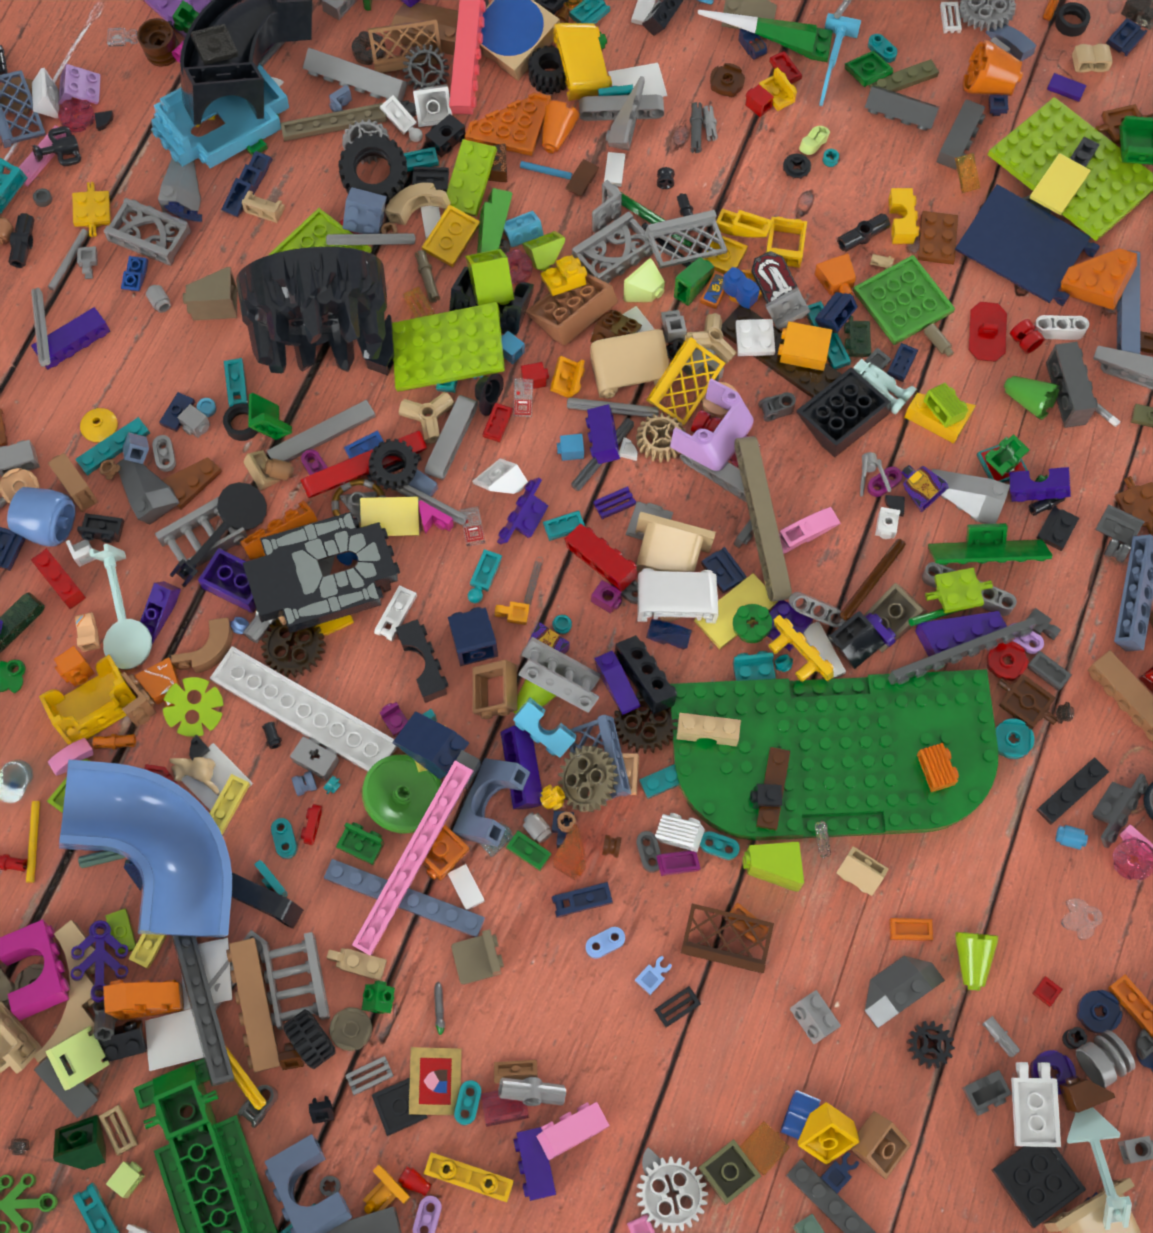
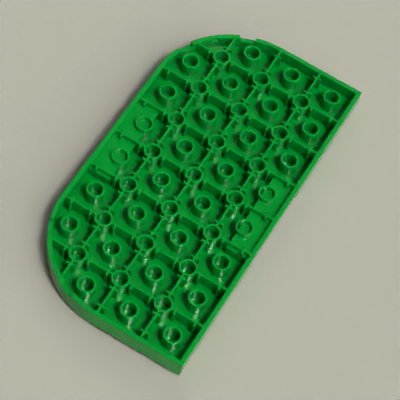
M987 669L927 672L918 678L913 676L903 684L895 683L892 685L888 680L890 674H874L862 678L831 679L828 682L825 679L801 682L800 680L789 681V678L670 684L675 687L677 692L675 705L671 707L672 720H678L680 713L741 720L737 746L717 744L716 740L710 738H699L697 741L676 739L677 730H673V757L679 788L687 800V804L705 823L719 832L736 836L739 839L780 840L907 834L946 829L972 814L988 795L996 777L999 756ZM678 722L673 723V726L678 727ZM943 743L944 747L948 748L951 753L950 762L952 767H956L959 778L954 786L931 792L917 753L921 749ZM770 747L790 751L782 806L776 831L756 827L759 808L753 809V803L750 802L751 790L757 784H764Z

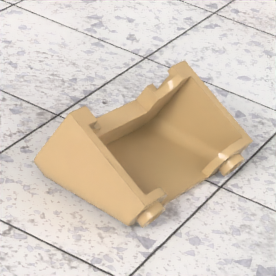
M660 329L601 339L593 342L590 346V361L599 398L614 397L620 387L654 381V385H656L669 365L663 331Z

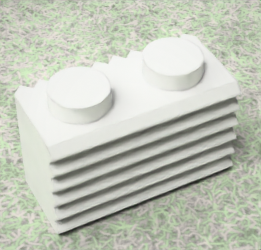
M670 813V815L663 814L655 834L657 840L660 843L697 852L705 831L704 827L700 824L701 822L694 818H689L688 820L681 819L682 817L675 813Z

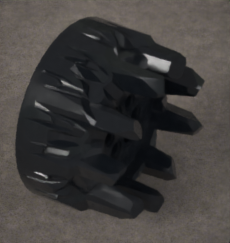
M345 247L299 248L262 257L246 265L238 273L236 283L242 321L248 326L252 351L257 362L269 365L271 373H284L287 365L285 345L294 346L297 364L302 372L316 362V346L327 341L330 343L338 368L349 372L355 359L353 344L355 339L358 341L363 358H379L382 341H384L385 337L384 312L387 309V292L384 265L375 255Z

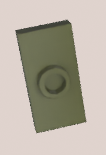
M1135 404L1131 423L1153 428V407Z

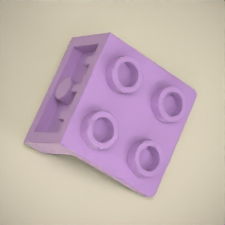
M66 64L60 75L58 104L66 106L68 100H71L72 97L98 104L100 74Z

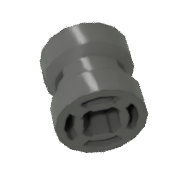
M1112 538L1104 555L1115 557L1117 561L1123 563L1131 545L1119 543V540Z

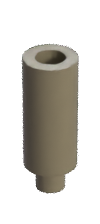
M934 323L924 330V334L941 354H946L947 357L954 354L951 349V343Z

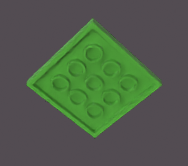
M914 255L853 288L855 295L893 345L898 344L955 311L954 306Z

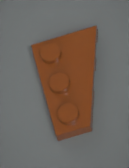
M207 457L162 479V481L172 488L180 502L177 507L182 510L222 470Z

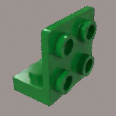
M255 393L249 394L248 427L275 440L292 433V426L279 420V406Z

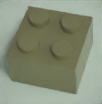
M734 1139L698 1167V1170L724 1205L731 1202L761 1177L760 1173Z

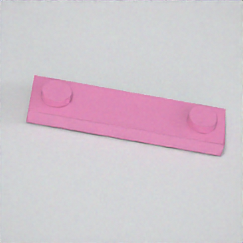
M66 133L56 135L54 137L58 140L62 137H66ZM48 134L38 144L40 148L52 146L53 143L49 139ZM32 151L18 167L28 177L23 185L28 187L55 156V153L43 155L41 162H37Z

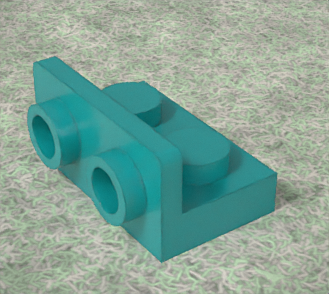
M760 651L754 655H748V653L738 654L733 659L735 681L776 679L773 664L774 654L768 653V651Z

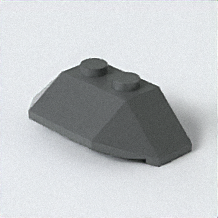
M903 956L870 979L864 1011L878 1029L945 980L933 963Z

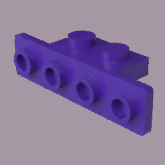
M542 479L529 480L525 485V492L518 498L515 510L509 514L507 518L508 523L500 530L497 543H507L515 529L527 538L532 537L548 508L546 503L534 495Z

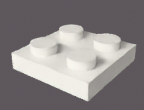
M773 319L736 320L738 356L775 355Z

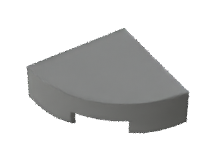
M649 1147L645 1150L642 1158V1167L646 1176L648 1174L645 1169L648 1167L653 1170V1162H656L658 1166L661 1165L660 1158Z

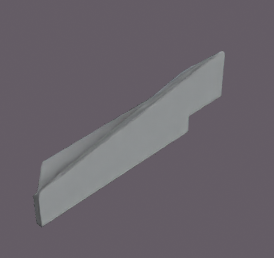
M1103 346L1096 348L1093 359L1101 363V370L1104 373L1153 390V357Z

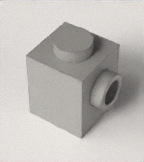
M191 404L177 417L183 430L197 438L206 433L210 426L207 416Z

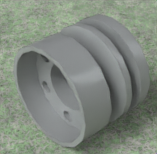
M1106 1030L1101 1033V1036L1095 1037L1094 1043L1089 1041L1076 1050V1057L1083 1071L1093 1083L1103 1088L1117 1081V1076L1123 1077L1127 1072L1129 1073L1135 1069V1061L1129 1049L1110 1030Z

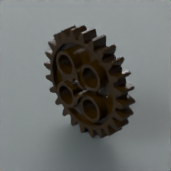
M276 619V626L269 625L272 630L271 632L265 631L268 638H262L263 643L266 645H262L261 649L266 651L262 653V656L267 658L265 662L267 665L271 664V669H277V672L280 674L284 671L286 677L291 672L294 678H296L297 672L304 676L305 669L312 672L311 665L318 667L315 661L323 660L319 654L325 653V650L321 647L326 646L325 641L322 640L325 636L323 633H320L321 628L319 626L316 627L315 625L299 630L296 637L295 632H292L287 638H282L285 632H289L287 623L282 625ZM303 636H310L307 641H301ZM286 650L283 656H277L280 651ZM299 654H305L303 659H296Z
M637 691L640 707H646L647 710L641 712L637 708L624 715L621 714L620 710L615 711L614 716L617 718H614V722L618 732V739L623 738L622 745L628 743L629 750L633 746L636 747V753H638L640 748L643 749L644 754H646L647 749L654 753L655 747L662 750V743L668 746V739L673 740L674 734L672 732L677 730L673 723L678 722V720H672L671 707L650 715V708ZM661 716L664 720L656 721L655 718ZM630 722L637 724L635 727L627 726ZM651 732L654 736L646 737L644 734Z

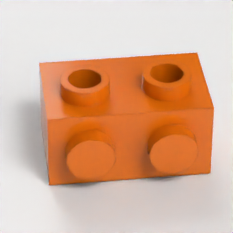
M75 646L54 658L57 664L54 668L66 683L71 682L74 687L85 683L89 677L95 674Z

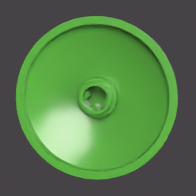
M392 755L379 760L368 771L362 785V801L369 816L384 829L396 833H413L419 826L442 783L439 778L428 770L418 772L415 760L409 755Z

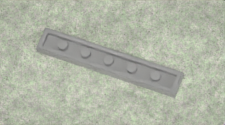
M364 400L267 450V453L271 460L274 458L289 462L301 456L306 450L314 449L375 418L376 415L368 401Z

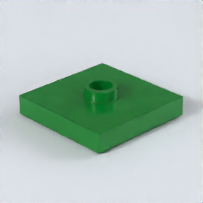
M874 50L845 63V69L864 87L877 82L878 79H883L893 74V68Z

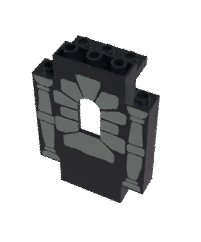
M348 512L260 538L265 556L243 562V566L261 623L285 616L289 632L292 633L381 606L380 599L383 598L380 586H382L383 592L390 591V583L398 581L397 574L400 573L397 562L393 563L392 556H394L392 546H387L386 539H388L386 529L381 528L380 522L360 528L357 517L353 518L352 513ZM346 552H352L357 555L358 563L355 567L325 577L322 576L318 564L319 560Z

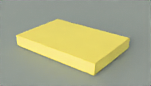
M1059 153L1031 193L1030 199L1062 215L1091 170Z
M418 497L360 498L361 527L380 522L381 528L386 529L388 536L419 535Z

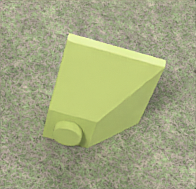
M651 258L624 280L623 300L625 302H652L663 295L665 281Z

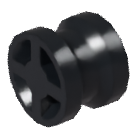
M669 167L660 168L657 171V186L661 189L673 188L675 171Z

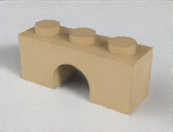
M680 713L676 739L697 741L699 738H710L716 740L717 744L737 746L741 720Z

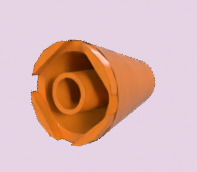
M549 101V104H546L542 147L548 153L553 154L559 151L579 119V112L574 107L571 109L566 107L567 103Z

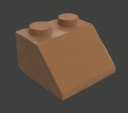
M873 1111L857 1133L860 1142L853 1146L851 1150L881 1177L887 1179L912 1144L893 1122Z

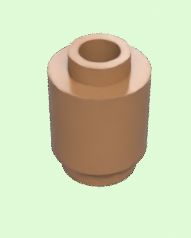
M274 458L272 460L267 459L264 474H267L268 477L287 481L288 477H292L294 467H291V462Z

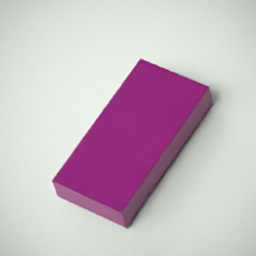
M691 850L656 856L661 876L696 872L701 869L697 852Z

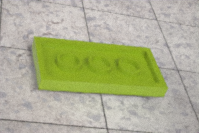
M462 139L446 193L451 206L468 215L477 217L497 152L495 146Z

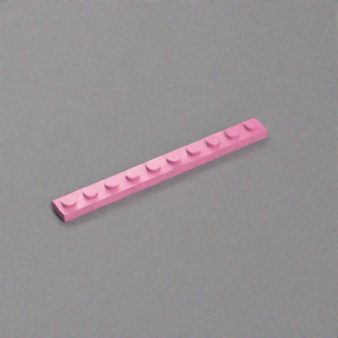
M454 761L352 944L354 947L368 955H372L473 774L474 771Z

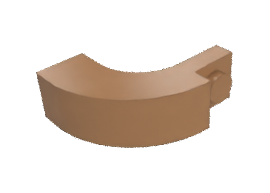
M229 618L209 620V638L206 644L194 652L171 655L174 667L179 670H187L192 667L196 673H201L220 663L228 653L232 643L233 631Z

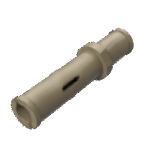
M419 250L418 253H415L418 272L422 276L429 302L434 303L440 300V296L431 272L432 266L428 262L426 251Z

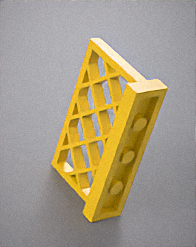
M692 337L686 338L646 401L667 415L670 414L673 419L676 417L677 422H682L684 426L707 392L709 380L711 378L715 380L725 362L699 345ZM695 348L702 352L703 360L693 361L692 353ZM714 360L719 364L715 371L708 372L707 361ZM703 362L705 373L696 374L694 363ZM691 364L692 375L683 377L682 368L684 365ZM706 375V385L698 388L696 377ZM693 377L695 388L685 390L684 379ZM680 380L682 391L673 393L672 383ZM696 391L697 398L695 402L688 403L686 392ZM683 393L685 404L675 406L673 395ZM670 396L672 407L665 408L659 403L663 397ZM685 406L686 415L682 420L677 416L676 408Z

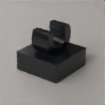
M325 1096V1101L317 1102V1099L313 1098L312 1103L309 1104V1113L313 1124L335 1120L333 1107L328 1096Z

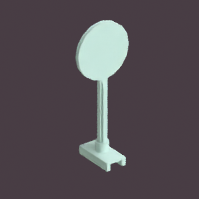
M104 544V551L100 552L93 548L89 549L90 556L102 561L105 569H107L118 619L106 632L103 650L105 656L110 654L118 668L124 670L134 669L143 664L148 658L152 648V636L142 622L126 618L115 568L117 561L126 559L125 551L109 544Z

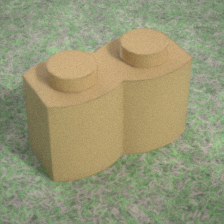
M1080 44L1075 46L1072 53L1076 72H1105L1110 69L1113 63L1110 47L1107 44H1096L1094 46Z

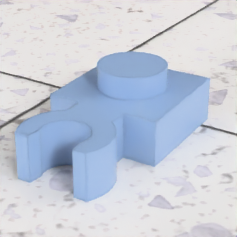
M663 956L657 959L654 968L649 964L635 979V982L649 995L665 980L661 974L669 972L672 967L671 964L666 968L660 966V962L664 959Z

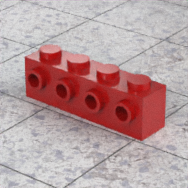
M580 523L564 538L567 549L621 592L638 577L636 564L630 559H625L618 549L611 548L604 538L597 537L590 527L586 528Z

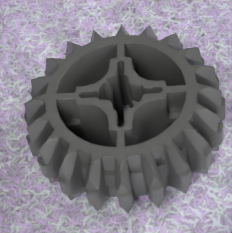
M423 44V50L416 46V53L414 50H410L412 57L409 55L405 56L409 62L403 61V65L408 66V68H403V72H408L409 74L405 75L404 78H411L408 85L410 86L415 83L414 90L418 86L422 89L441 85L440 81L443 83L447 82L443 76L448 77L449 73L444 70H448L450 67L444 65L448 62V59H441L444 53L437 54L439 48H436L433 52L432 45L429 46V50H426V45ZM426 55L423 63H413L417 57ZM431 57H434L439 62L441 70L431 65ZM428 61L429 69H431V71H428V73H426L424 77V69H422L421 67H424ZM411 68L421 73V82L414 77ZM429 75H439L435 81L426 83Z

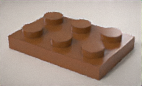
M929 211L922 212L918 249L919 261L954 265L958 215Z

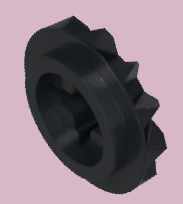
M791 154L783 162V171L786 172L787 176H792L793 179L796 177L801 179L803 176L807 177L811 171V162L802 154ZM794 165H795V166L800 165V169H798V168L794 169Z

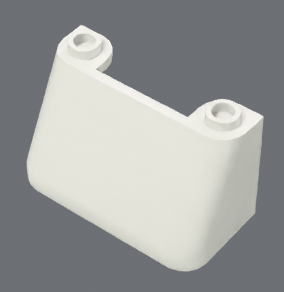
M650 568L643 569L642 572L638 573L637 621L647 622V618L654 616V619H658V617L697 618V620H701L704 617L706 623H716L718 618L716 574L711 570H702L701 572L654 571Z

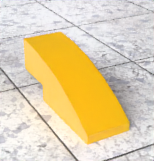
M725 209L721 210L716 221L721 233L751 238L767 237L773 224V220L742 210L735 213Z

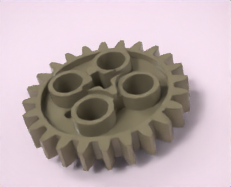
M582 746V749L575 748L576 753H569L570 759L564 758L566 766H560L564 770L563 773H558L562 777L558 784L563 785L561 789L565 793L564 800H568L567 805L573 806L574 810L581 812L601 810L600 805L607 806L606 799L612 800L610 792L616 793V790L612 787L618 784L617 781H614V778L619 775L613 773L617 766L611 765L614 759L609 758V753L604 752L602 748H596L595 746Z

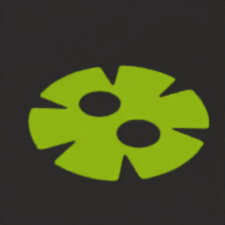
M198 677L184 678L185 691L177 683L173 684L167 691L164 701L175 706L163 708V714L170 727L182 721L177 733L189 737H194L196 734L201 736L204 735L202 723L210 731L219 723L222 713L212 708L223 706V699L216 687L205 693L209 681ZM191 690H197L201 693L202 697L199 703L191 704L187 700V694ZM189 710H195L199 713L197 723L189 724L185 720V714Z

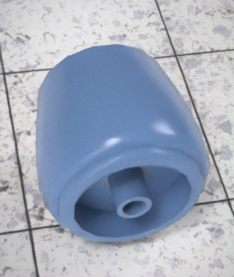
M22 487L15 493L10 503L7 515L8 528L31 542L42 546L55 547L67 539L73 528L75 505L71 498L62 492Z

